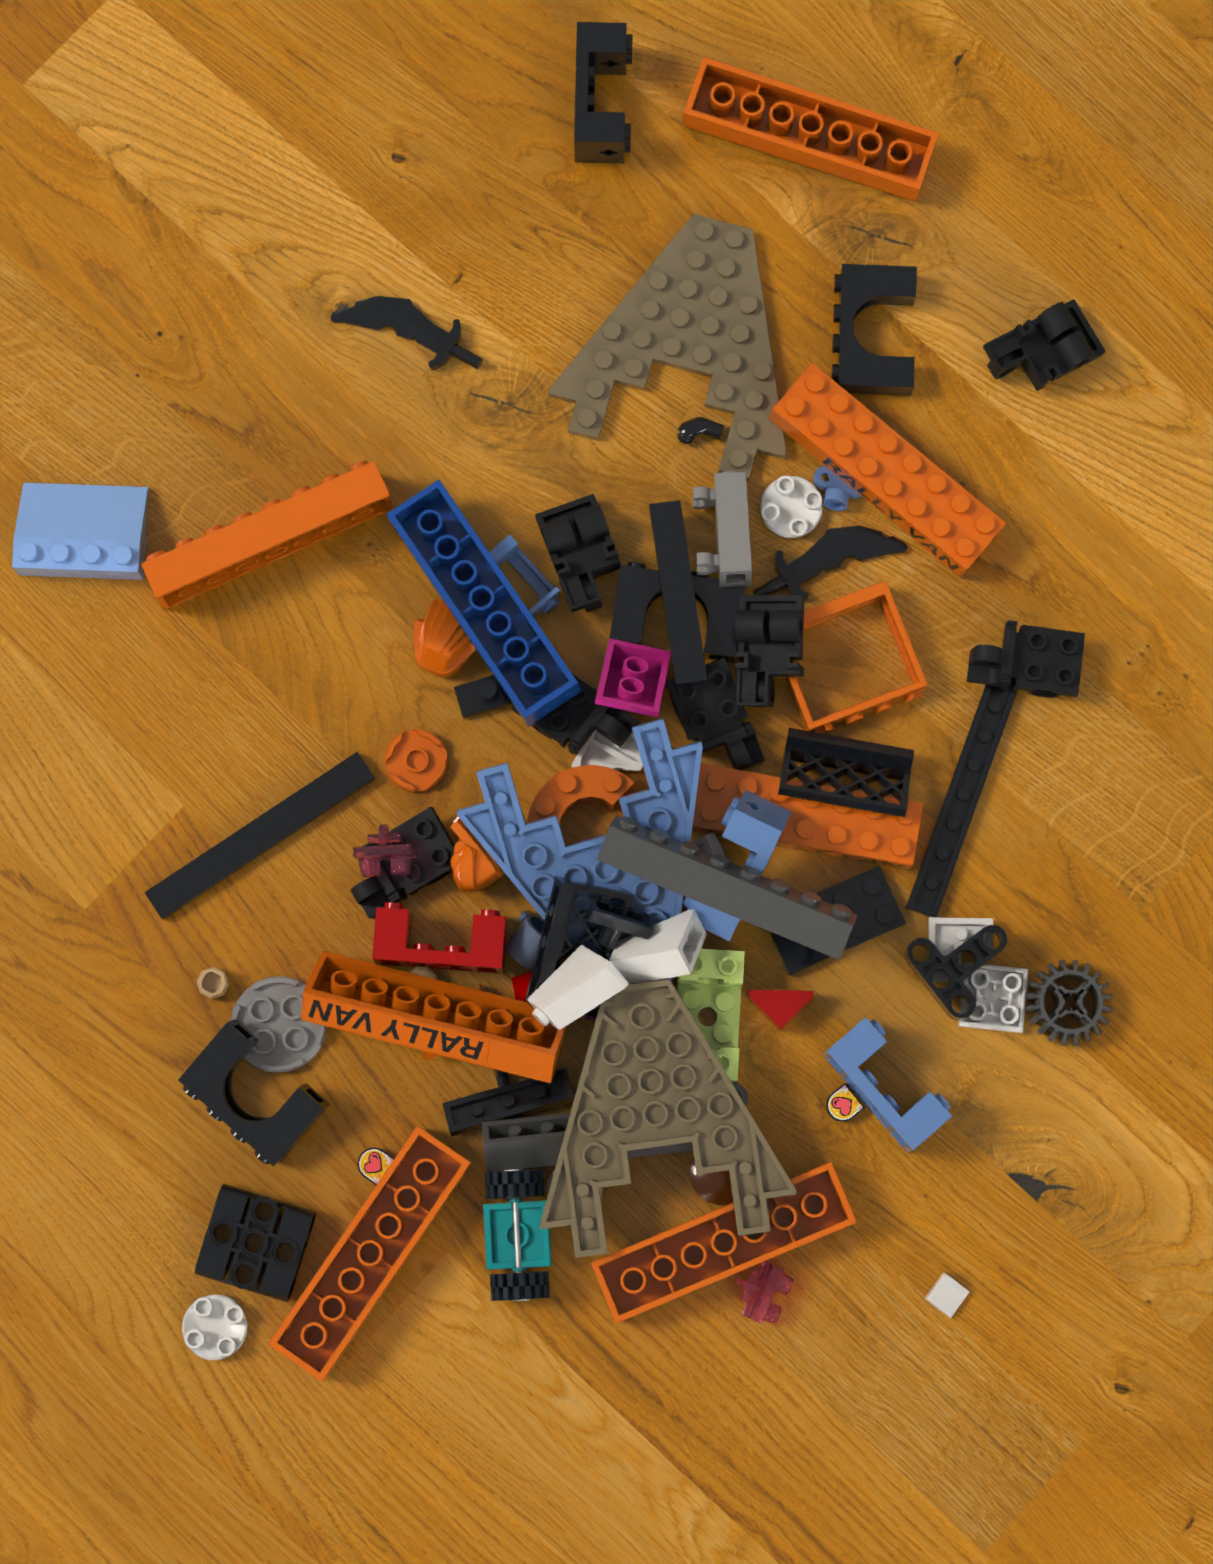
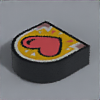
M846 1083L830 1094L826 1101L827 1113L838 1122L849 1121L865 1109L864 1105Z
M369 1148L359 1156L358 1170L363 1177L377 1185L395 1158L379 1148Z

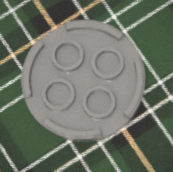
M268 977L252 984L240 996L232 1010L231 1020L236 1019L259 1040L244 1058L251 1065L272 1073L291 1072L309 1063L320 1051L326 1037L327 1027L301 1020L303 991L306 984L289 977Z

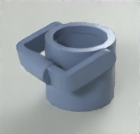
M527 910L518 917L521 924L508 940L505 948L516 962L532 970L544 920L531 910Z

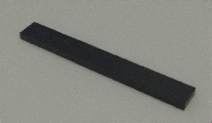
M1013 682L1009 684L1006 690L1001 689L999 686L985 685L905 909L927 917H937L1017 694V691H1012Z
M354 753L144 893L161 919L164 920L374 781L375 777L359 753Z

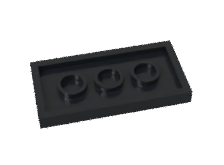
M880 865L816 893L821 897V900L832 905H845L852 910V913L858 915L844 951L906 924ZM769 931L789 976L831 958V956Z

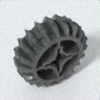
M1060 960L1058 965L1059 971L1050 963L1047 965L1049 976L1040 970L1036 975L1042 983L1031 981L1029 984L1032 989L1037 991L1036 993H1027L1025 997L1028 1000L1035 1001V1005H1029L1025 1008L1026 1012L1036 1011L1037 1016L1031 1018L1029 1022L1030 1024H1035L1040 1021L1043 1024L1037 1030L1039 1035L1043 1034L1047 1029L1051 1031L1047 1037L1049 1042H1053L1056 1036L1060 1035V1046L1067 1044L1068 1037H1070L1073 1046H1078L1080 1042L1079 1035L1088 1043L1092 1040L1089 1030L1095 1035L1102 1033L1100 1027L1096 1024L1097 1022L1101 1025L1109 1023V1020L1101 1015L1102 1013H1111L1113 1010L1111 1006L1103 1005V1001L1113 998L1112 994L1102 995L1101 992L1109 984L1108 982H1103L1098 985L1096 980L1100 978L1101 973L1097 971L1090 977L1088 973L1091 965L1085 964L1082 970L1079 971L1078 960L1072 961L1070 969H1068L1065 960ZM1062 977H1071L1081 981L1082 984L1075 990H1067L1062 985L1059 986L1054 980ZM1047 988L1051 991L1050 995L1056 1003L1055 1009L1049 1016L1044 1007V996ZM1088 990H1090L1094 1000V1009L1091 1017L1083 1006V997ZM1079 992V995L1073 1002L1075 1011L1069 1008L1059 1014V1011L1066 1002L1063 995L1069 998ZM1068 1015L1076 1021L1079 1020L1084 1026L1077 1029H1067L1055 1023L1063 1016Z

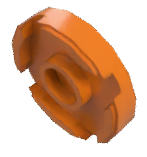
M422 729L409 730L397 735L389 744L385 754L386 770L391 780L399 788L412 793L425 792L436 787L444 778L448 768V754L442 741L433 733Z

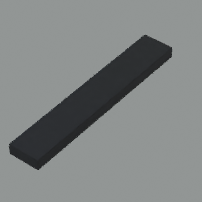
M677 500L649 504L675 686L705 684L708 682L681 502Z

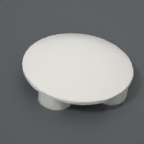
M787 475L781 476L772 482L762 495L760 503L762 519L766 526L779 536L785 538L804 536L811 532L821 519L823 511L822 496L817 488L804 478Z
M219 1294L207 1295L198 1298L186 1311L182 1323V1333L186 1345L194 1354L208 1360H221L231 1356L242 1346L247 1334V1319L241 1306L233 1299Z

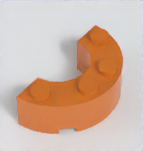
M584 765L567 769L551 778L537 793L530 807L527 823L557 815L561 826V822L568 811L579 804L588 802L603 804L614 810L620 804L619 797L628 795L635 788V782L623 773L605 766Z

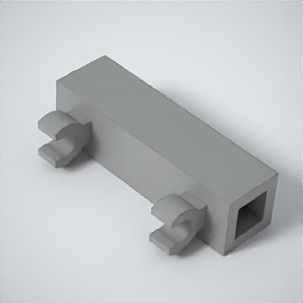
M729 470L722 473H714V489L702 486L693 488V509L700 510L715 506L718 554L708 552L697 553V574L708 575L713 572H719V587L751 586L752 561L746 472Z

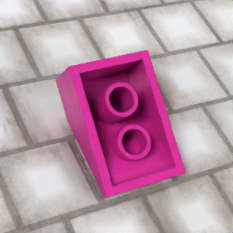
M609 638L595 704L658 717L671 656L670 651Z

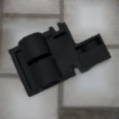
M1074 299L1065 304L1059 302L1039 314L1037 318L1027 320L1023 326L1021 324L1017 325L1014 330L983 346L990 359L987 367L995 380L1006 376L1021 365L1036 391L1044 388L1050 380L1052 382L1101 357L1106 352Z
M591 494L535 514L537 524L556 573H558L559 583L565 593L571 611L575 612L585 608L587 612L601 608L602 601L594 578L619 570L621 562L617 549L615 550L614 541L611 539L605 516L600 505L597 503L595 495Z
M740 595L739 610H737L735 616V637L738 642L736 657L739 660H744V663H735V668L737 669L736 706L773 707L775 700L773 677H804V667L799 663H794V660H803L805 598L803 595Z
M1009 620L1004 627L1002 648L992 645H977L970 651L966 682L999 686L1004 690L1013 682L1012 691H1017L1018 689L1027 690L1034 696L1047 698L1059 697L1060 695L1078 696L1085 633L1022 625L1018 633L1016 632L1018 621Z
M724 657L706 664L708 682L705 684L676 687L674 678L665 681L671 695L673 707L680 723L683 725L687 739L692 740L696 738L697 742L702 741V753L724 744L732 766L737 770H743L765 761L753 724L751 722L741 723V719L748 717L745 707L736 706L737 687Z
M573 674L582 692L531 725L544 736L560 743V746L563 748L567 745L569 752L577 755L595 730L621 748L633 732L632 727L637 726L639 721L624 710L595 704L597 690ZM513 705L512 711L520 715L515 706Z
M427 808L376 839L380 847L377 843H367L362 846V850L377 875L360 882L350 891L357 903L363 907L368 918L372 919L376 916V907L384 908L385 902L398 903L401 900L407 899L408 897L404 890H406L408 895L415 894L424 886L431 885L452 872L451 857L453 856L455 845L434 808Z

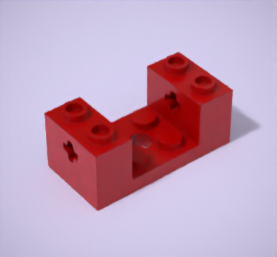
M385 902L384 908L376 907L372 959L377 965L429 967L430 969L504 974L508 923L506 917L501 916L500 911L483 909L481 910V915L473 914L470 953H466L465 947L446 946L445 951L434 950L433 945L414 943L413 949H410L413 916L409 909H406L404 904Z

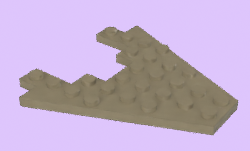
M696 214L689 218L550 387L548 397L575 403L568 428L569 434L598 441L614 383L644 391L652 362L712 377L704 407L734 415L718 473L729 470L746 472V481H748L756 452L785 459L784 433L768 419L773 407L779 400L753 229Z
M670 979L630 984L600 1004L540 1222V1229L571 1225L575 1258L608 1254L599 1188L632 1183L627 1153L630 1150L692 1142L696 1175L729 1170L738 1236L770 1232L766 1199L797 1194L794 1185Z

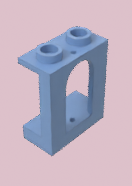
M508 535L489 552L499 567L508 560L537 593L539 602L529 610L534 619L542 612L548 614L559 604L557 599L560 597V590L557 587L554 588L519 549L518 543L511 535Z

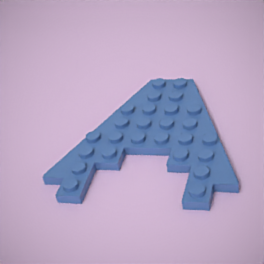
M664 718L633 726L632 730L649 789L619 797L623 816L637 820L640 826L650 830H662L669 834V838L679 842H691L703 750L702 741L672 749ZM508 762L477 770L476 773L485 802L457 809V815L543 920H545L555 876L568 878L574 882L632 893L634 896L631 909L647 913L652 926L681 913L683 895L597 860L606 834L566 845L557 815L526 823ZM577 890L574 905L580 912L584 909L585 902L590 893ZM595 894L599 899L603 897V895ZM611 898L608 901L622 906L623 899ZM572 909L571 917L575 915L573 909ZM587 915L583 917L590 930L599 925L588 921ZM578 920L568 927L566 935L572 943L587 932ZM601 932L594 936L596 940L598 939ZM624 932L623 938H626L631 934ZM591 939L581 944L595 953L598 952ZM608 952L607 954H605L608 959H609L610 952ZM672 977V978H666V979H660V980L670 979V981L672 982L673 977Z

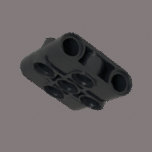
M223 1183L213 1209L194 1273L239 1289H245L288 1303L312 1231L316 1211ZM251 1197H253V1200H252V1202H251V1205H250V1208H249V1211H248V1214H247V1217H246V1220H245V1224H244L243 1222H244V1219H245V1216H246V1212H247V1209H248V1206H249V1203H250V1199H251ZM264 1202L270 1203L274 1210L272 1218L267 1221L261 1220L257 1214L259 1205ZM283 1206H284V1207H286V1208H285V1211H284V1214H283V1217H282V1220H281V1223H280V1226H279L278 1233H276V1230H277V1227H278V1224H279V1220H280V1217H281V1213H282V1210H283ZM223 1224L229 1225L233 1231L231 1240L226 1243L219 1241L217 1238V1230ZM255 1233L261 1235L264 1241L262 1249L258 1252L251 1251L247 1245L249 1237ZM284 1243L291 1244L295 1250L293 1259L288 1262L281 1260L278 1255V1249ZM235 1252V1255H234V1258H233V1262H232V1265H231V1268H230V1272H229V1275H228V1279H225V1277H226V1275H227V1272H228V1269H229V1266H230V1263H231V1260H232V1257H233V1253ZM266 1262H267L268 1265H267V1268H266V1271H265V1274H264V1277H263V1280H262L261 1288L258 1289V1286H259V1283H260V1280H261V1278H262V1274H263V1271H264V1268H265V1265H266ZM243 1265L250 1266L254 1272L252 1281L247 1284L242 1283L237 1276L239 1268Z

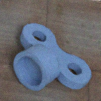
M826 466L819 467L814 473L813 481L815 485L822 490H826L823 505L833 511H844L847 509L849 497L852 499L862 497ZM826 475L829 481H824L821 476Z

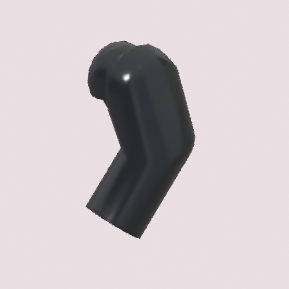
M696 417L683 422L679 426L678 430L680 432L677 438L683 444H691L694 436L700 434L719 440L724 425L703 417Z

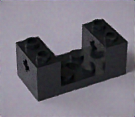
M577 22L574 129L576 163H624V153H630L631 123H625V112H594L595 75H626V64L632 65L633 34H627V23Z

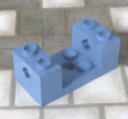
M745 790L741 799L734 797L721 822V824L726 826L722 837L751 850L744 866L755 868L762 875L792 812ZM688 897L685 898L682 905L688 908L687 910L695 909L705 930L730 941L741 920Z
M865 1017L829 1048L823 1056L906 1152L913 1151L952 1117L948 1112L951 1106L940 1093L933 1095L930 1091L924 1094L903 1114L899 1115L897 1113L900 1107L889 1094L883 1096L876 1089L879 1083L867 1069L861 1071L858 1068L887 1042L883 1037L887 1034L883 1027L875 1019L870 1022Z

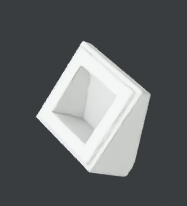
M943 1272L924 1299L951 1318L969 1291Z

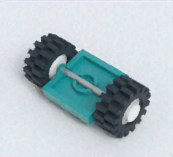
M512 1169L485 1173L486 1199L512 1198L509 1199V1203L483 1204L486 1270L512 1268L513 1272L516 1271V1273L490 1275L491 1301H529L530 1299L550 1298L548 1271L522 1273V1271H526L527 1267L553 1266L551 1228L540 1229L546 1200L523 1202L522 1199H519L522 1197L544 1196L543 1170Z

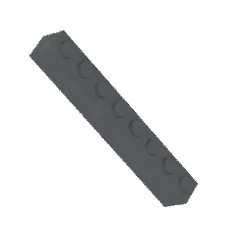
M616 816L610 824L597 858L598 861L840 960L858 917L847 906L827 903L813 892H801L791 888V885L784 880H772L764 877L755 868L749 866L740 867L730 863V860L723 855H711L701 851L694 843L688 841L679 842L669 838V834L662 830H650L640 826L639 822L633 818Z
M570 1113L482 1122L487 1172L555 1166ZM692 1142L630 1150L627 1153L628 1158L693 1151Z

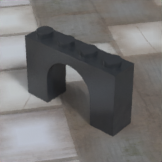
M842 264L840 274L834 275V293H839V304H834L833 323H838V334H833L832 353H838L837 364H832L831 379L849 394L911 396L914 389L915 357L879 356L868 352L858 343L853 331V322L860 312L870 306H913L916 299V266Z
M628 562L627 566H620L610 632L611 639L641 645L646 613L651 604L662 596L658 570L646 569L645 564ZM691 571L695 599L702 605L707 616L704 659L718 660L724 657L727 662L734 663L737 647L735 616L737 610H739L740 595H744L745 587H719V579L708 578L709 575H698L697 571Z
M234 1019L222 1027L178 1081L184 1085L183 1090L188 1096L194 1100L199 1099L208 1107L206 1110L210 1116L220 1122L223 1120L231 1128V1134L242 1143L247 1142L254 1148V1154L260 1161L267 1165L275 1166L284 1160L331 1104L306 1083L298 1087L280 1110L271 1117H256L245 1112L234 1099L232 1077L236 1067L259 1040Z

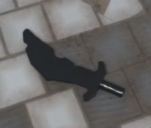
M375 296L357 301L351 308L345 306L333 312L330 318L333 323H345L376 331L383 327H390L396 332L398 337L408 340L416 339V343L437 354L428 363L431 370H436L447 364L451 356L469 364L475 369H479L483 362V358L458 345L461 340L460 320H453V328L448 333L425 317L412 305L410 299Z
M863 526L827 529L824 536L806 553L789 564L783 559V551H777L775 570L779 576L753 590L754 595H772L786 587L790 595H803L805 602L808 594L802 591L800 585L820 574L822 569L828 571L838 568L847 557L862 561L892 553H904L907 550V545L893 536L888 538L883 536L882 531Z

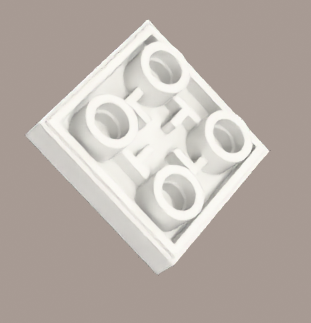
M965 962L963 968H971L974 963ZM984 964L964 979V984L976 1000V1008L968 1018L958 1021V1027L1023 1033L1029 969ZM963 997L960 998V1014L966 1013L968 1009V1003Z

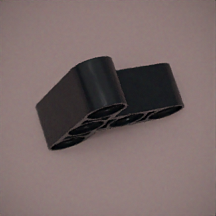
M988 925L946 957H943L929 939L917 938L906 948L905 960L946 1015L956 1021L964 1020L975 1011L976 1000L963 980L1005 948L1007 935L1000 926ZM985 933H994L998 937L999 945L996 949H990L984 945L983 936ZM918 945L924 946L929 952L928 960L925 962L916 961L912 955L913 947ZM960 952H968L972 955L974 964L971 968H963L959 965L957 957ZM942 971L947 975L948 985L946 987L939 988L933 984L932 975L934 972ZM954 997H963L967 1001L968 1009L966 1013L960 1014L953 1010L952 1000Z

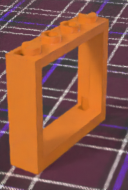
M886 580L804 611V630L879 602L911 684L814 720L797 677H785L806 731L827 734L834 730L833 725L845 721L846 725H850L864 719L862 715L864 713L874 710L875 714H879L893 708V702L904 699L905 703H908L923 696L921 692L925 691L928 684Z

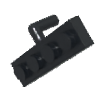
M566 1068L555 1071L551 1083L529 1078L510 1084L507 1072L493 1069L498 1088L442 1103L452 1137L481 1129L482 1122L516 1119L572 1103L575 1097Z

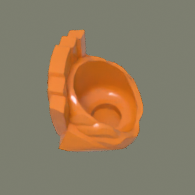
M434 599L427 610L425 618L414 620L415 661L421 669L443 678L449 677L462 669L463 665L476 650L443 600Z
M457 816L450 826L459 837L451 857V867L455 883L463 892L473 893L486 890L505 873Z

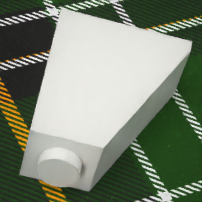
M695 909L687 910L653 925L649 939L630 935L618 941L609 961L627 980L629 985L691 974L707 935Z
M580 945L527 1001L535 1009L532 1015L543 1026L549 1023L558 1030H561L625 989L629 983L610 961Z

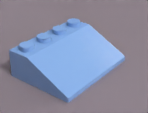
M23 483L13 541V570L19 576L144 580V570L141 563L145 562L149 488Z

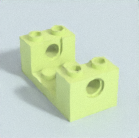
M701 949L691 974L678 976L677 992L730 1081L736 1083L738 1081V1039L745 951ZM710 1008L715 1011L717 1020L712 1026H704L699 1022L698 1014L702 1009Z

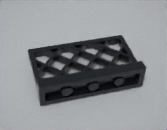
M789 728L783 755L778 795L905 817L914 750ZM793 761L803 762L806 764L798 767ZM825 767L836 768L837 770L829 772ZM815 769L822 777L812 780L806 772ZM856 772L870 775L861 778ZM846 775L853 783L844 786L837 778ZM797 777L804 785L798 787L787 785L786 783ZM888 778L897 779L901 781L893 784ZM877 780L884 789L876 792L868 784ZM829 783L836 791L826 792L820 786ZM861 789L867 797H855L851 792ZM892 794L900 802V805L887 803L883 798Z
M555 876L525 1000L527 1001L559 968L561 957L570 951L573 953L575 948L589 939L592 940L598 950L596 954L609 961L605 954L610 952V958L614 949L606 947L602 949L594 936L602 931L603 925H598L592 930L589 929L583 919L586 916L585 909L579 912L574 905L577 890L588 892L593 897H596L595 894L603 895L600 899L605 901L611 898L623 899L622 906L631 908L634 895L630 892L574 882L568 878ZM572 909H573L575 915L571 917V913H572ZM579 920L587 933L571 943L566 935L567 929ZM622 932L619 940L623 939L624 932ZM564 941H565V942L567 943V945H568V946H566L565 948H563ZM600 1005L584 1015L597 1017Z

